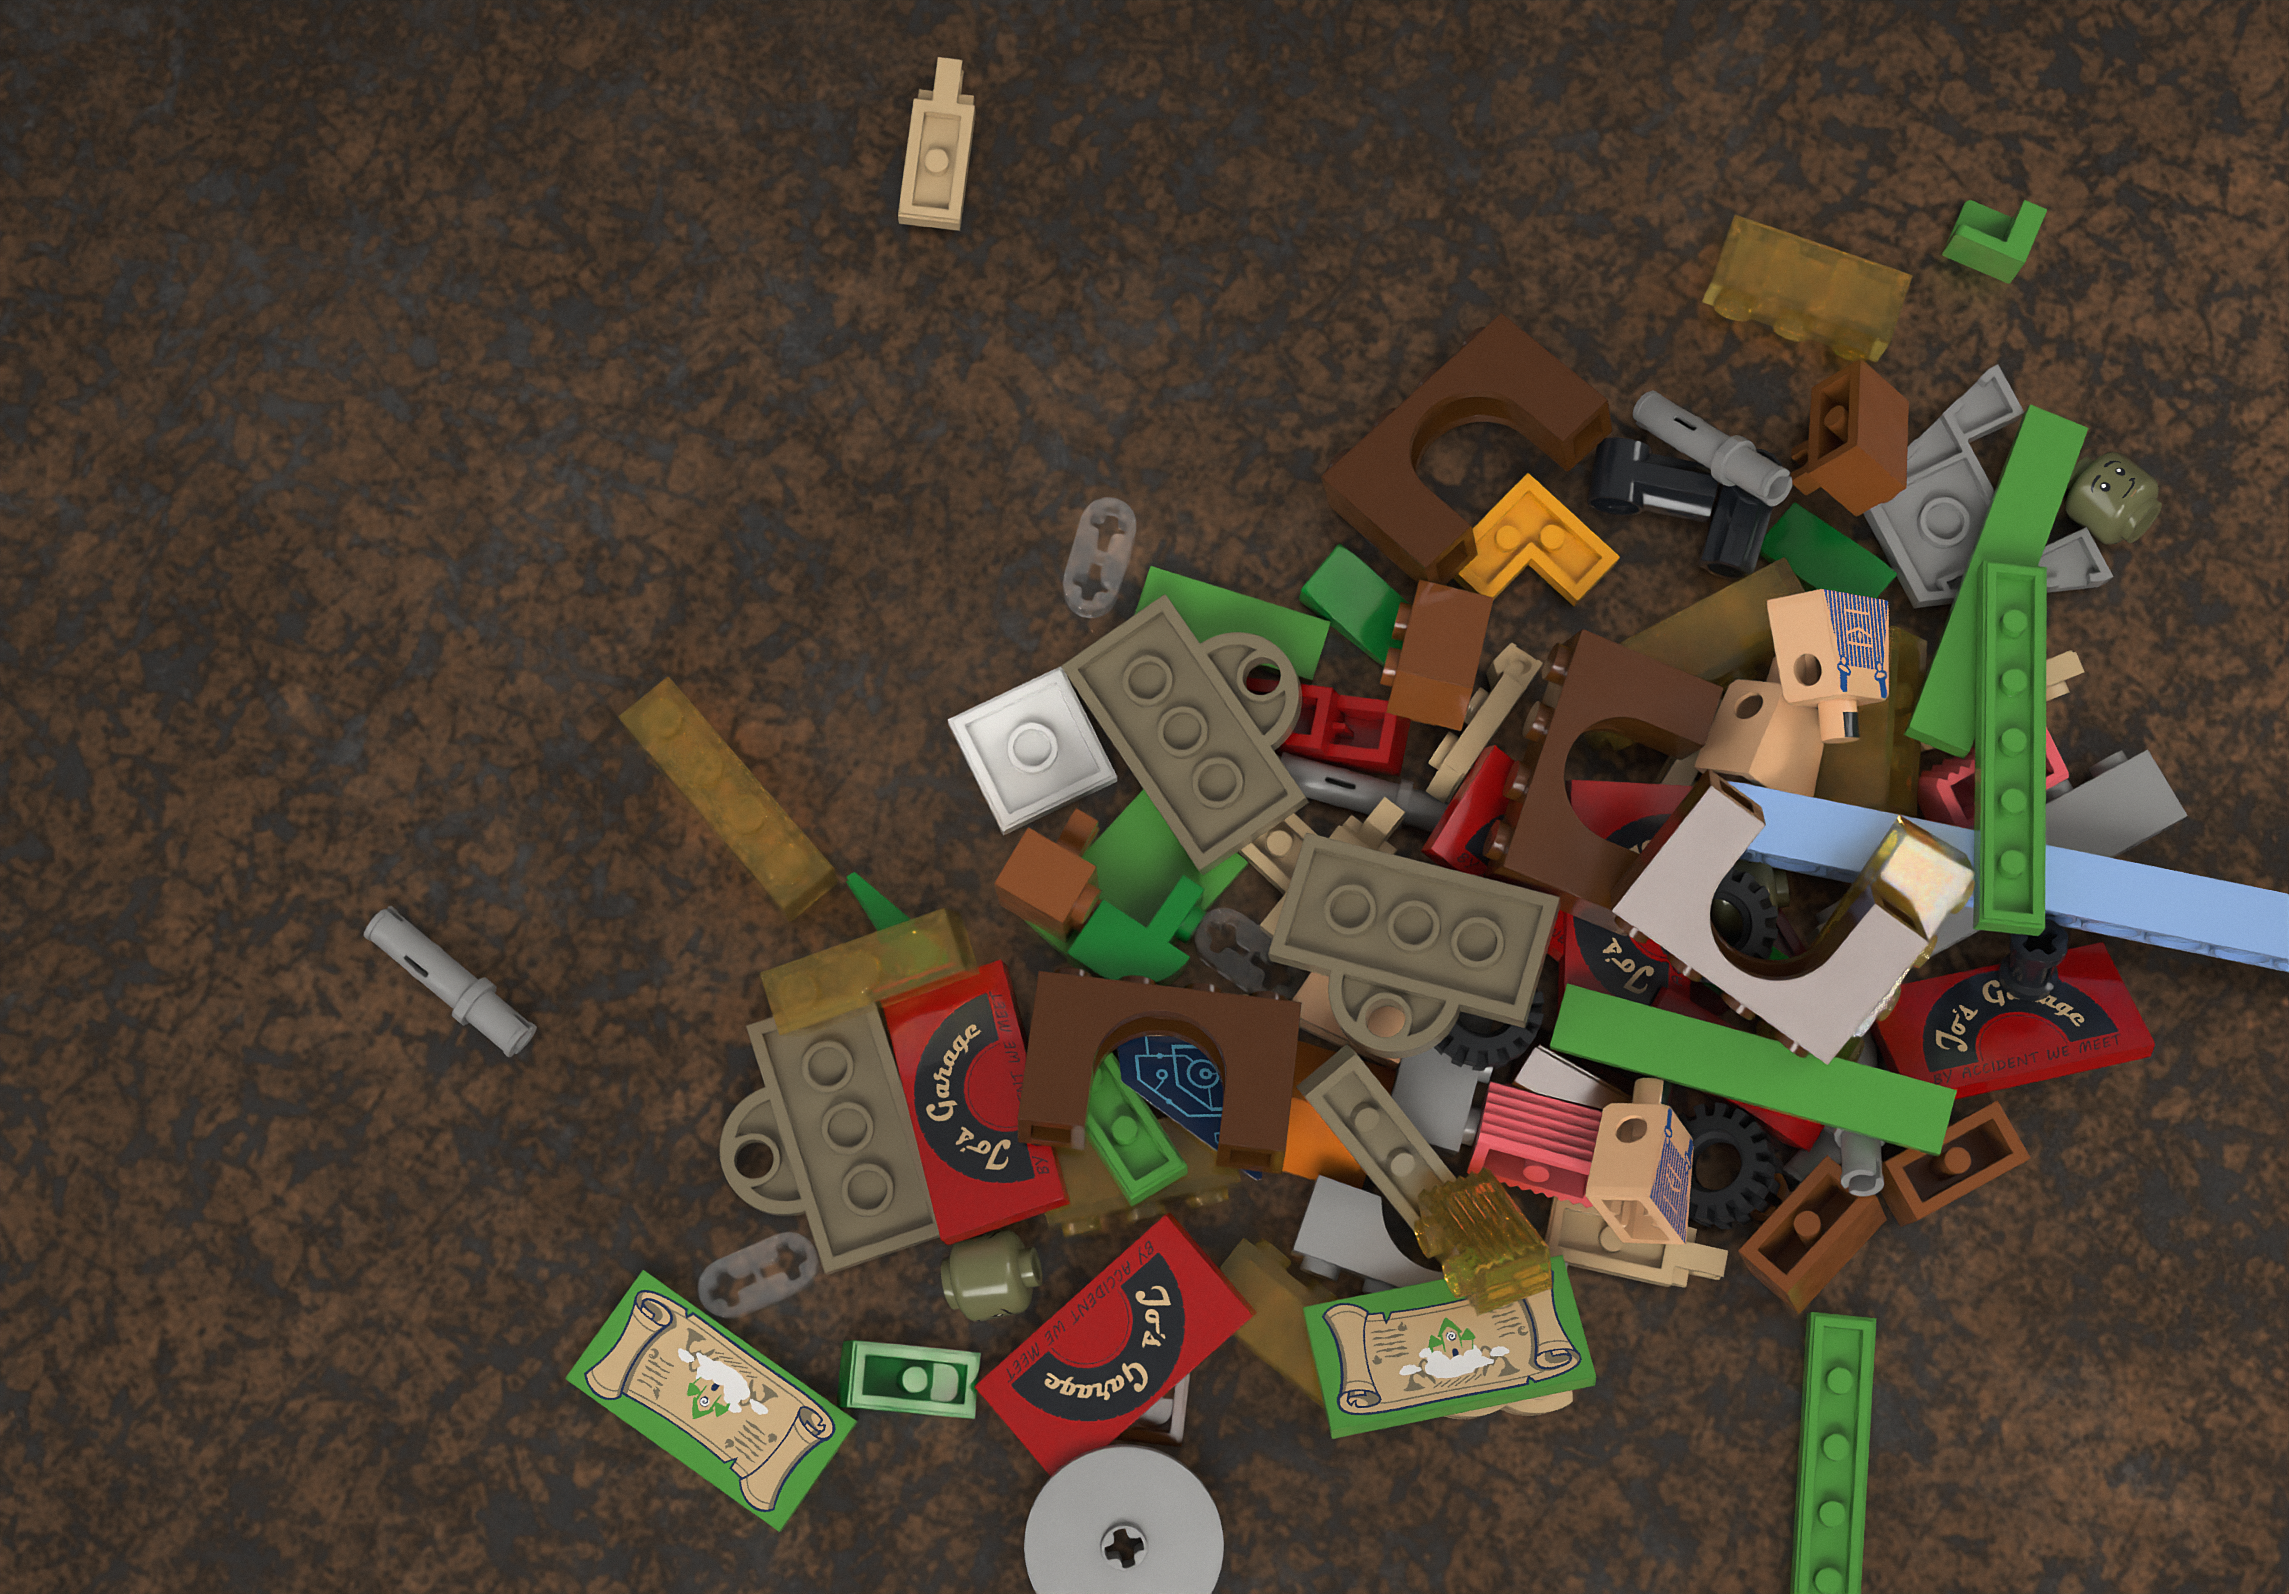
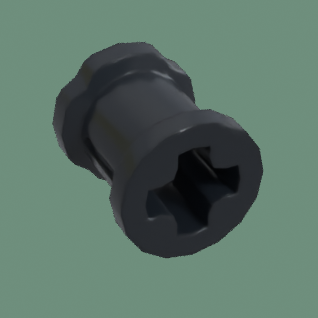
M2045 919V930L2039 936L2010 934L2011 942L2009 948L2011 952L2003 958L1998 975L2005 991L2015 998L2024 1001H2039L2047 998L2054 992L2058 980L2056 966L2065 959L2068 950V935L2062 926L2051 919Z

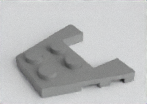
M1999 365L1989 368L1965 394L1958 398L1918 439H1915L1908 446L1907 488L1899 492L1889 502L1880 503L1863 513L1892 569L1898 573L1897 578L1913 608L1953 603L1994 494V489L1969 443L2018 421L2024 414ZM2087 527L2045 546L2038 566L2047 567V593L2099 587L2113 578Z

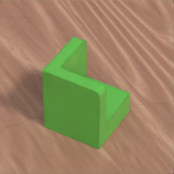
M1968 200L1961 208L1942 256L2010 284L2026 262L2047 209L2024 200L2014 216L2010 217L1975 201Z

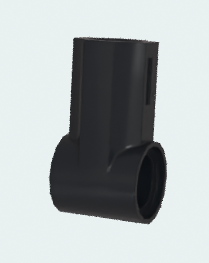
M1619 437L1605 438L1596 447L1587 503L1598 511L1615 515H1636L1644 510L1707 522L1716 496L1718 481L1711 475V469L1699 462L1653 454L1652 448L1640 441Z
M1756 449L1757 453L1782 466L1774 454L1764 449ZM1719 483L1717 503L1698 566L1709 571L1711 575L1723 579L1750 581L1755 571L1773 506L1771 507L1754 495L1746 493L1737 485L1726 486Z

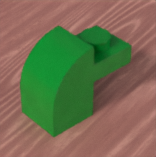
M1182 875L1147 928L1103 899L1067 951V963L1074 968L1087 971L1095 978L1119 980L1123 976L1138 975L1154 980L1157 985H1171L1186 971L1190 961V956L1174 947L1173 943L1178 939L1187 944L1204 920L1207 912L1200 908L1199 905L1203 900L1205 889Z

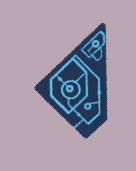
M1144 1036L1120 1045L1118 1047L1121 1081L1217 1151L1223 1107V1089L1218 1072L1207 1056L1190 1043L1170 1036ZM1241 1169L1255 1180L1262 1178V1172Z

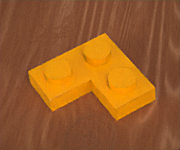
M1527 473L1472 529L1478 555L1453 578L1467 591L1495 599L1529 565L1575 607L1617 564L1620 556L1535 478Z

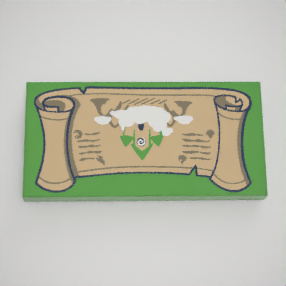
M1563 1255L1303 1307V1319L1332 1439L1595 1386L1596 1374Z
M642 1270L565 1378L779 1532H782L858 1423V1421L645 1270Z

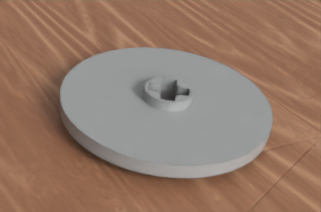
M1131 1444L1108 1445L1092 1449L1072 1458L1053 1473L1045 1482L1031 1506L1024 1540L1025 1563L1036 1594H1212L1221 1571L1224 1551L1223 1530L1216 1504L1210 1492L1197 1475L1185 1464L1162 1451ZM1118 1529H1126L1129 1538L1141 1537L1143 1541L1134 1546V1558L1130 1560H1122L1118 1551L1107 1552L1105 1548L1114 1543V1532Z

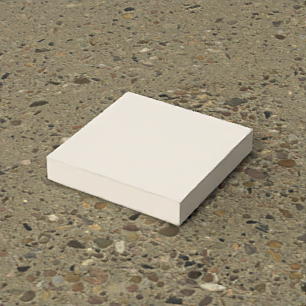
M1061 666L948 719V725L1003 836L1117 782V775Z

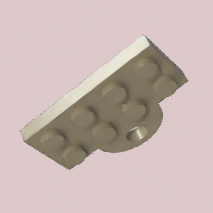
M1164 594L1061 665L1063 671L1202 875L1214 869L1309 803L1274 752L1288 739L1296 727L1302 707V689L1299 677L1290 660L1271 641L1255 634L1230 632L1214 636L1200 644L1167 595ZM1272 664L1280 669L1281 674L1280 682L1276 689L1265 695L1251 693L1246 685L1249 672L1257 665Z
M1306 833L1268 955L1272 962L1329 976L1328 993L1334 1017L1345 1036L1357 1047L1379 1057L1407 1058L1422 1054L1439 1044L1454 1027L1460 1012L1525 1028L1561 902L1560 897ZM1392 1006L1398 1008L1405 1015L1404 1026L1396 1035L1379 1037L1368 1029V1020L1371 1014L1380 1007Z
M870 985L747 1025L746 1028L765 1087L750 1094L735 1107L722 1131L720 1161L724 1175L737 1195L753 1208L770 1215L797 1216L806 1213L826 1275L939 1238L940 1235L902 1082ZM750 1143H763L770 1147L773 1153V1165L770 1171L763 1177L756 1179L744 1177L737 1168L739 1152Z

